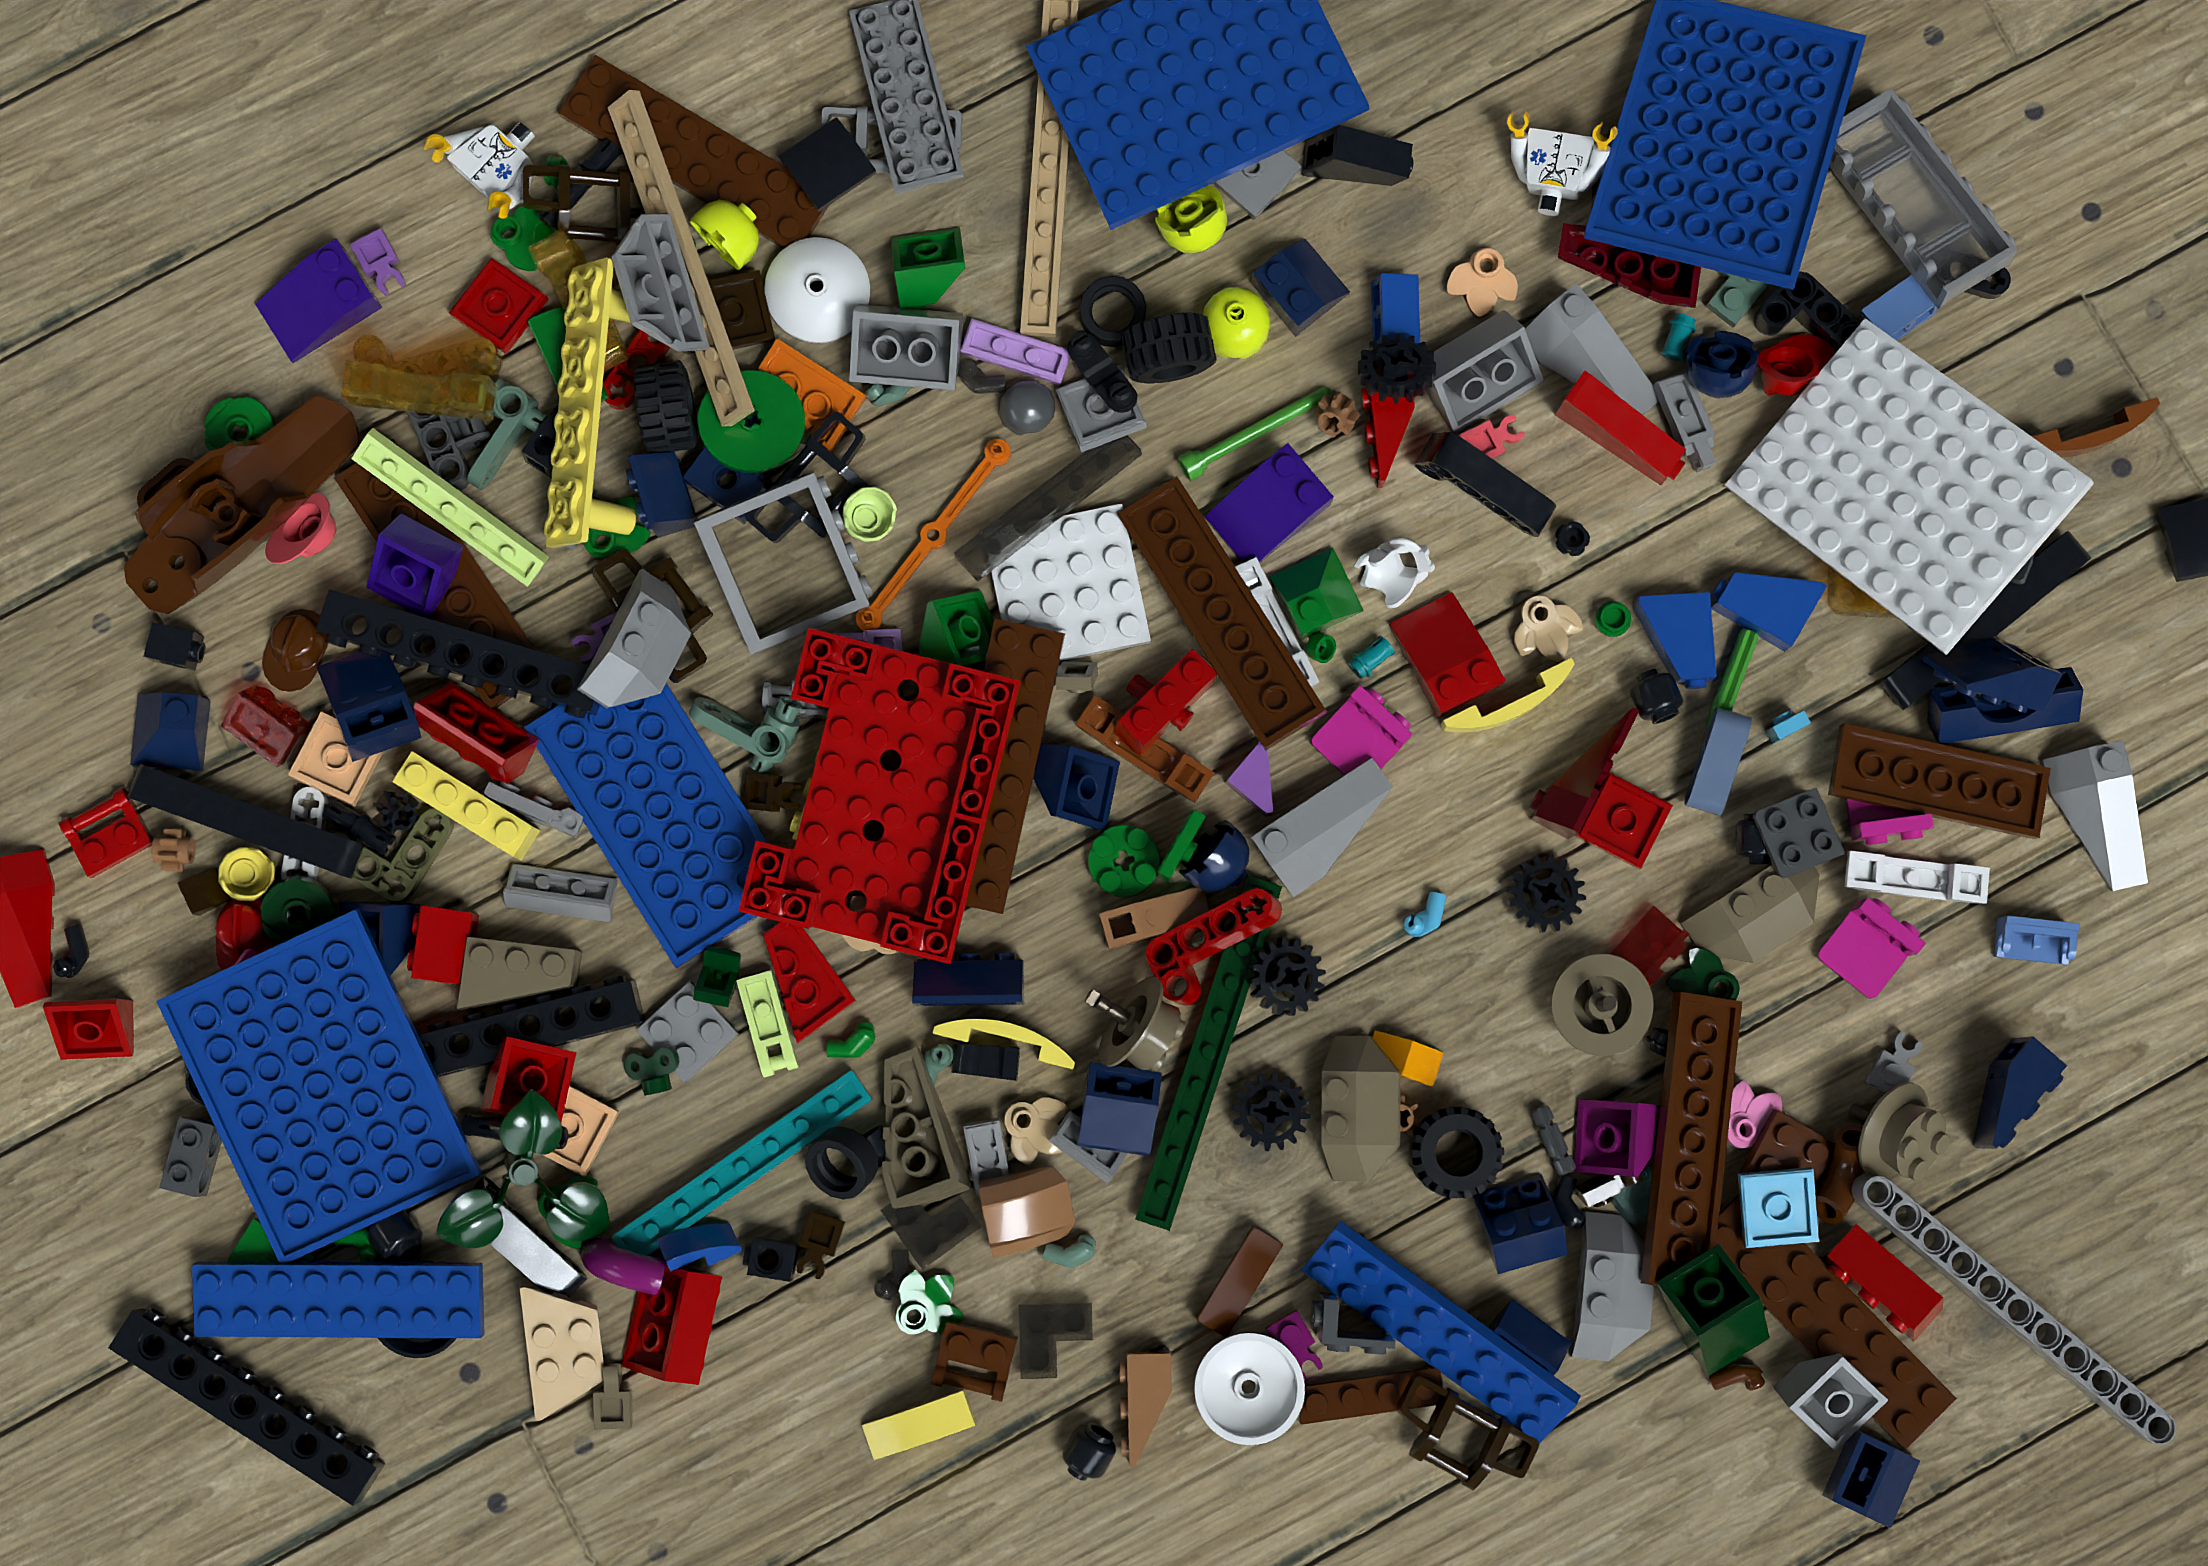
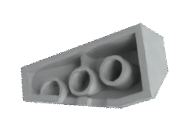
M1577 283L1548 305L1525 328L1537 362L1546 369H1552L1567 378L1571 384L1575 385L1585 370L1642 415L1659 402L1653 384L1601 311Z
M2120 740L2040 760L2042 766L2051 768L2048 782L2050 797L2055 805H2059L2070 822L2068 823L2074 834L2077 833L2088 851L2089 858L2110 891L2148 883L2133 776L2124 741Z
M1371 758L1251 838L1292 896L1295 897L1326 875L1393 787L1374 759Z

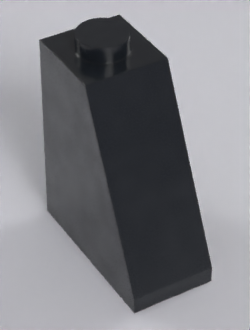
M1337 125L1305 142L1302 176L1393 186L1408 179L1412 172L1414 164L1413 157L1411 156L1413 144Z

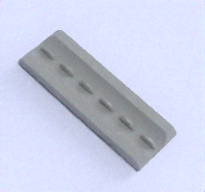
M890 0L850 10L849 13L895 194L933 183H941L964 177L918 0Z

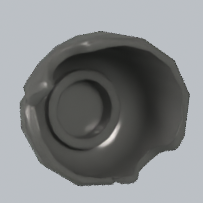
M1032 380L1020 381L1007 389L1001 398L999 416L1003 425L1016 435L1036 433L1043 430L1054 418L1056 403L1051 390L1044 384Z

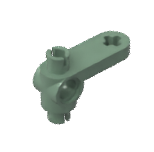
M482 375L477 380L484 389L475 384L472 389V395L484 401L483 409L502 420V422L468 474L467 482L479 490H483L492 481L525 429L528 428L535 433L540 426L537 421L542 423L549 416L539 411L538 401L525 394L519 387L513 386L503 379H499L494 383L485 375ZM513 400H520V410L514 414H507L506 407L508 403Z
M781 696L776 708H768L760 726L713 700L701 697L694 700L689 715L697 723L755 754L750 762V767L756 770L758 765H761L758 772L768 775L771 774L774 763L783 762L788 750L796 742L797 731L801 724L796 716L802 705L797 700L793 705H790L793 699L789 696ZM769 732H773L778 736L779 745L771 741Z

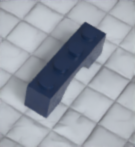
M2072 667L2056 669L2062 673V676L2043 713L2029 708L2026 713H2023L2006 705V701H2002L2001 705H1997L1976 696L1970 697L1957 691L1954 688L1955 686L1930 689L1927 722L1938 744L2075 723L2080 720L2084 689Z

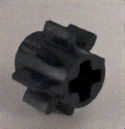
M398 787L396 792H387L385 790L377 802L373 803V806L379 813L373 819L391 834H394L396 830L408 831L416 819L419 818L414 809L419 802L401 787Z

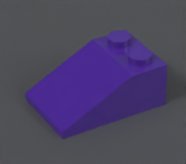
M337 239L303 259L255 303L292 363L383 308L347 250Z
M1287 443L1255 469L1204 518L1242 563L1255 557L1261 563L1331 505L1334 496L1290 444Z

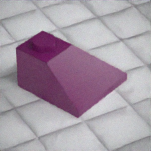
M1578 1099L1575 1148L1576 1169H1574V1172L1638 1177L1656 1150L1660 1105Z

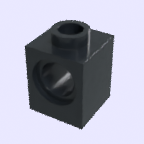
M152 622L143 657L153 662L195 671L197 663H201L205 655L204 637L194 631Z
M761 1237L753 1238L752 1244H746L743 1256V1265L748 1266L747 1275L787 1282L793 1281L799 1244ZM766 1248L775 1250L779 1255V1263L774 1269L766 1268L761 1262V1254Z

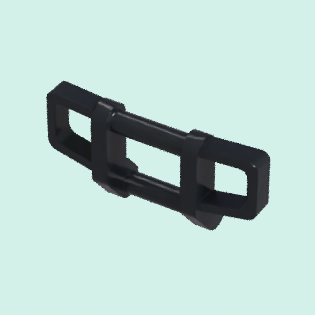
M833 412L819 429L804 442L806 446L775 483L771 481L765 490L798 477L814 457L818 455L848 481L828 505L830 511L838 509L840 514L847 498L858 489L869 485L848 467L865 442V435L839 412ZM836 423H842L855 434L853 443L841 460L820 443ZM789 495L778 499V501L794 515L775 533L768 531L757 520L759 513L766 505L751 510L746 514V520L773 543L780 542L801 521L821 538H824L828 533L820 515L816 519Z

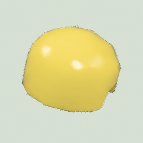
M238 847L225 855L218 867L219 884L230 897L236 900L254 901L264 896L275 880L273 861L260 849L253 847Z

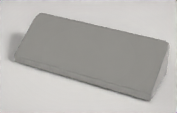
M512 863L503 891L505 906L610 922L618 879Z

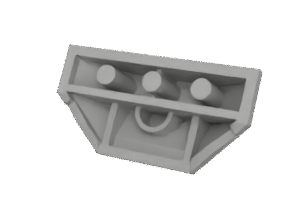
M670 214L640 215L611 256L631 325L678 352L707 350L710 346Z
M639 570L579 684L578 691L605 708L661 694L692 634L670 586L645 570Z
M1584 1211L1586 1219L1582 1230L1571 1357L1609 1361L1650 1330L1654 1285L1641 1283L1645 1242L1622 1215Z

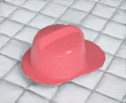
M314 493L285 523L274 531L265 548L266 558L270 562L283 564L292 561L300 555L310 557L322 552L329 546L336 533V523L330 514V504L327 497L321 493Z

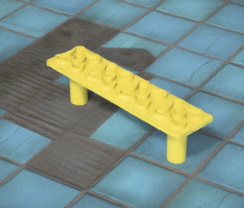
M607 257L573 267L567 282L569 302L564 315L566 334L565 342L561 348L563 365L562 375L557 387L559 407L554 420L556 438L555 446L551 453V464L553 466L552 480L547 491L549 511L544 525L545 545L550 548L586 543L588 541L589 528L629 535L636 523L634 508L592 499L609 318L631 323L622 292L612 288L614 265L612 259Z

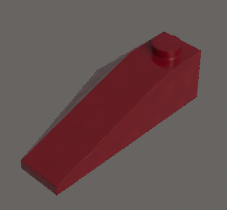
M1563 223L1558 252L1559 259L1659 304L1696 307L1701 267L1585 239L1586 226Z
M1634 707L1631 708L1551 783L1545 792L1540 789L1538 790L1529 807L1534 810L1531 817L1532 821L1566 839H1570L1579 833L1600 793L1596 787L1597 785L1600 786L1613 766L1612 757L1614 753L1617 754L1621 749L1640 710Z

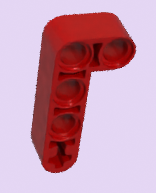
M1255 888L1154 938L1146 948V958L1154 977H1157L1163 983V996L1183 1006L1192 1005L1196 1002L1201 994V985L1192 965L1276 923L1282 913V906L1278 898L1263 889ZM1264 901L1266 902V904L1262 906L1264 912L1260 914L1256 911L1261 909L1260 902ZM1235 915L1236 924L1234 928L1225 932L1223 926L1226 918ZM1203 931L1204 941L1200 946L1194 948L1192 945L1194 935L1197 932ZM1171 947V959L1167 963L1162 964L1161 954L1163 950ZM1185 979L1186 989L1184 993L1176 996L1174 991L1175 985L1178 981Z

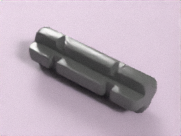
M1543 1105L1531 1111V1117L1535 1126L1538 1125L1540 1128L1538 1133L1549 1157L1554 1159L1552 1164L1558 1175H1565L1576 1169V1165L1572 1156L1566 1152L1568 1147L1557 1123L1552 1121L1554 1116L1550 1107Z

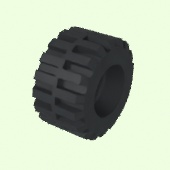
M1173 313L1150 318L1133 325L1121 336L1129 377L1135 382L1155 384L1188 378L1207 370L1217 360L1209 320L1207 316L1202 314Z
M677 360L637 366L634 374L635 403L641 435L649 453L694 449L698 437L696 412L689 376L683 363Z
M1448 1107L1434 1111V1113L1422 1120L1419 1127L1415 1128L1413 1140L1410 1142L1411 1157L1409 1158L1411 1165L1414 1167L1416 1177L1423 1182L1426 1188L1444 1197L1456 1199L1469 1198L1472 1195L1484 1192L1489 1184L1495 1182L1497 1179L1496 1175L1503 1166L1501 1159L1502 1155H1504V1147L1501 1146L1500 1140L1503 1139L1500 1132L1496 1131L1494 1128L1495 1124L1490 1119L1485 1118L1477 1110H1471L1467 1107ZM1457 1130L1467 1133L1473 1138L1477 1147V1158L1470 1170L1462 1174L1446 1172L1439 1166L1436 1160L1435 1150L1437 1142L1444 1134L1450 1131Z

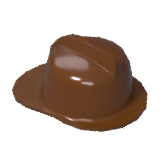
M299 609L291 611L284 615L272 630L270 640L264 652L262 665L264 675L269 683L279 690L288 692L302 690L312 682L317 674V666L321 664L328 643L324 642L326 636L316 631L320 615L312 610Z

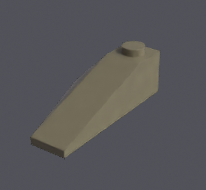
M916 1047L885 1059L884 1104H886L885 1127H883L885 1161H882V1175L892 1208L897 1209L937 1202L972 1189L960 1149L920 1048Z

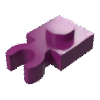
M1298 1310L1265 1327L1271 1338L1282 1343L1293 1354L1301 1370L1302 1364L1307 1360L1313 1361L1318 1370L1323 1368L1320 1358L1307 1349V1347L1316 1342ZM1302 1371L1303 1378L1305 1379V1373Z

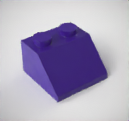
M400 514L378 536L366 588L419 616L430 619L457 572L463 546Z

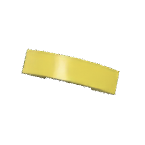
M1570 658L1539 673L1535 678L1540 687L1539 690L1484 717L1481 716L1477 706L1474 705L1443 720L1440 726L1443 731L1474 732L1494 728L1513 721L1547 699L1562 684L1575 663Z
M964 1019L946 1022L934 1026L933 1034L967 1043H970L973 1029L1041 1047L1038 1061L1072 1070L1075 1067V1062L1056 1044L1034 1031L1015 1024L989 1019Z

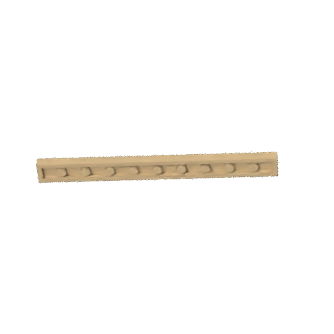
M1044 0L1041 39L1078 22L1080 0ZM1039 75L1020 333L1025 336L1056 337L1070 141Z
M628 90L608 106V110L645 213L670 214L710 346L707 350L695 351L721 426H733L755 410L640 91Z

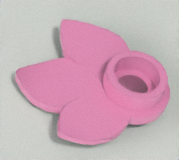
M1745 1080L1738 1082L1733 1087L1728 1143L1739 1149L1754 1145L1772 1110L1782 1112L1781 1096L1776 1093H1764L1755 1097ZM1741 1124H1744L1746 1129L1744 1137L1739 1131Z

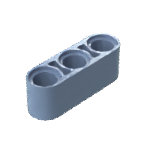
M1719 707L1715 708L1687 789L1685 806L1718 816L1722 814L1750 732L1752 717Z

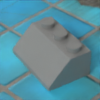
M858 304L853 310L849 381L955 391L961 350L963 313Z
M1502 310L1434 351L1436 376H1433V386H1425V391L1451 432L1457 434L1540 384L1544 379L1524 326L1506 310Z

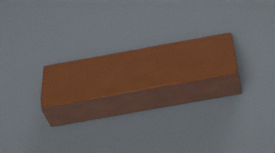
M1252 1225L1195 1319L1227 1338L1283 1244Z

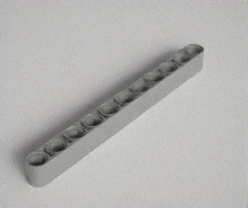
M1863 1174L1854 1180L1851 1193L1854 1200L2133 1435L2156 1445H2164L2173 1440L2176 1434V1424L2174 1419L2165 1410L1893 1182L1883 1176ZM1876 1182L1879 1187V1194L1876 1199L1871 1201L1868 1198L1867 1189L1871 1183ZM1900 1206H1904L1907 1211V1217L1902 1224H1898L1895 1218V1213ZM1929 1229H1932L1935 1240L1927 1248L1923 1241L1924 1235ZM1960 1253L1963 1262L1961 1267L1954 1271L1952 1259L1954 1255ZM1988 1276L1991 1283L1990 1289L1985 1294H1982L1980 1282L1984 1277ZM2013 1300H2016L2018 1312L2014 1317H2010L2008 1306ZM2044 1324L2046 1335L2042 1340L2038 1341L2036 1330L2038 1326ZM2069 1347H2072L2074 1358L2069 1364H2066L2064 1354ZM2097 1371H2100L2102 1381L2094 1388L2092 1377ZM2128 1394L2130 1399L2129 1405L2122 1411L2120 1401L2123 1396ZM2153 1418H2156L2157 1428L2155 1432L2150 1434L2148 1425Z

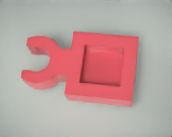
M1509 415L1495 429L1491 421L1488 420L1458 436L1490 458L1495 459L1506 452L1502 445L1503 443L1516 444L1523 439L1525 433L1523 431L1515 435L1508 433L1507 425L1514 423L1517 419L1515 415Z

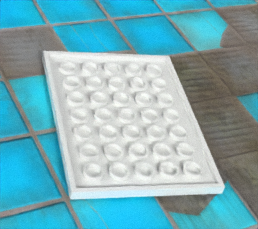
M1864 319L1819 372L1820 374L1813 379L1727 481L1725 486L1947 655L2094 483L2091 478L1870 321Z

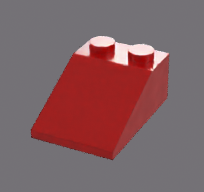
M1453 592L1389 623L1437 718L1501 687L1506 681L1488 646Z

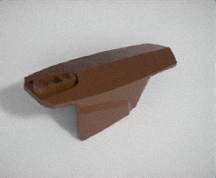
M315 395L257 440L230 442L223 448L210 450L135 512L139 525L147 533L148 537L124 565L127 585L149 610L170 614L218 582L285 523L360 445L358 426L352 411L336 401ZM183 556L184 566L179 570L174 569L177 558ZM156 580L158 588L152 593L149 590V584L151 581Z

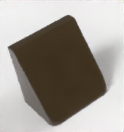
M217 868L207 870L177 883L193 915L200 916L232 900L219 884Z

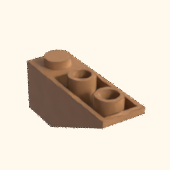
M1196 887L1099 913V917L1110 951L1158 937L1208 912L1210 909L1205 892Z
M1170 1351L1127 1352V1361H1120V1383H1127L1128 1398H1121V1420H1128L1129 1435H1121L1122 1457H1129V1467L1136 1465L1171 1394Z

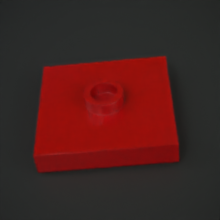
M491 258L456 302L449 314L507 355L529 326L527 320L536 316L549 299L537 288Z
M1609 772L1599 788L1600 793L1575 837L1637 869H1641L1673 805Z

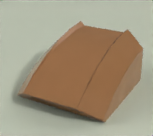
M1053 1166L978 1181L981 1206L993 1258L1028 1250L1067 1236L1076 1223L1067 1180Z

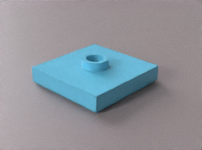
M1811 1167L1738 1173L1742 1236L1745 1248L1819 1242L1814 1170Z

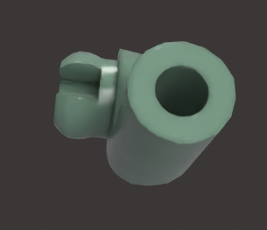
M872 383L865 390V395L872 400L871 404L880 407L900 401L912 387L889 385L884 388L882 384Z
M941 1043L934 1046L923 1057L934 1086L938 1073L949 1066L953 1060V1050L947 1044Z
M1083 1234L1078 1237L1076 1243L1067 1248L1049 1242L1046 1244L1042 1259L1067 1268H1075L1091 1260L1095 1254L1096 1241L1092 1236Z

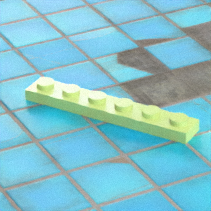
M374 428L367 433L351 458L527 587L549 559V556Z

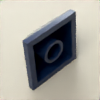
M164 692L139 694L130 765L139 766L142 764L155 768L203 771L211 701L199 695Z
M1041 743L1034 780L1050 815L1105 831L1107 829L1120 761L1069 745Z
M340 902L339 917L355 909H360L391 976L416 944L417 935L413 934L412 926L415 914L419 913V904L401 902Z

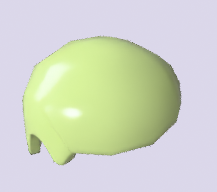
M876 486L862 487L853 492L843 506L842 521L845 530L851 537L862 542L879 541L892 530L897 507L888 492Z

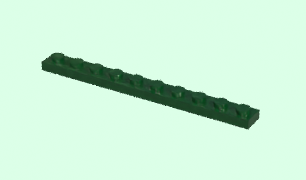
M1248 875L1242 894L1258 888L1279 899L1282 886ZM1261 901V909L1256 912L1262 914L1264 912L1262 906L1266 904V902ZM1235 916L1230 930H1232L1236 924ZM1269 927L1223 950L1135 1220L1168 1231L1171 1229L1250 987L1246 979L1254 975V971L1247 967L1248 964H1257L1258 960L1253 953L1255 951H1262Z

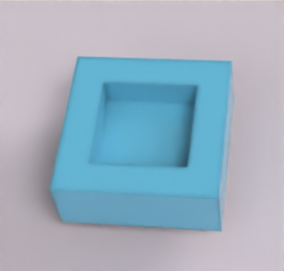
M1789 710L1772 719L1775 726L1765 732L1773 744L1809 725L1811 722L1805 711L1794 716L1793 712Z

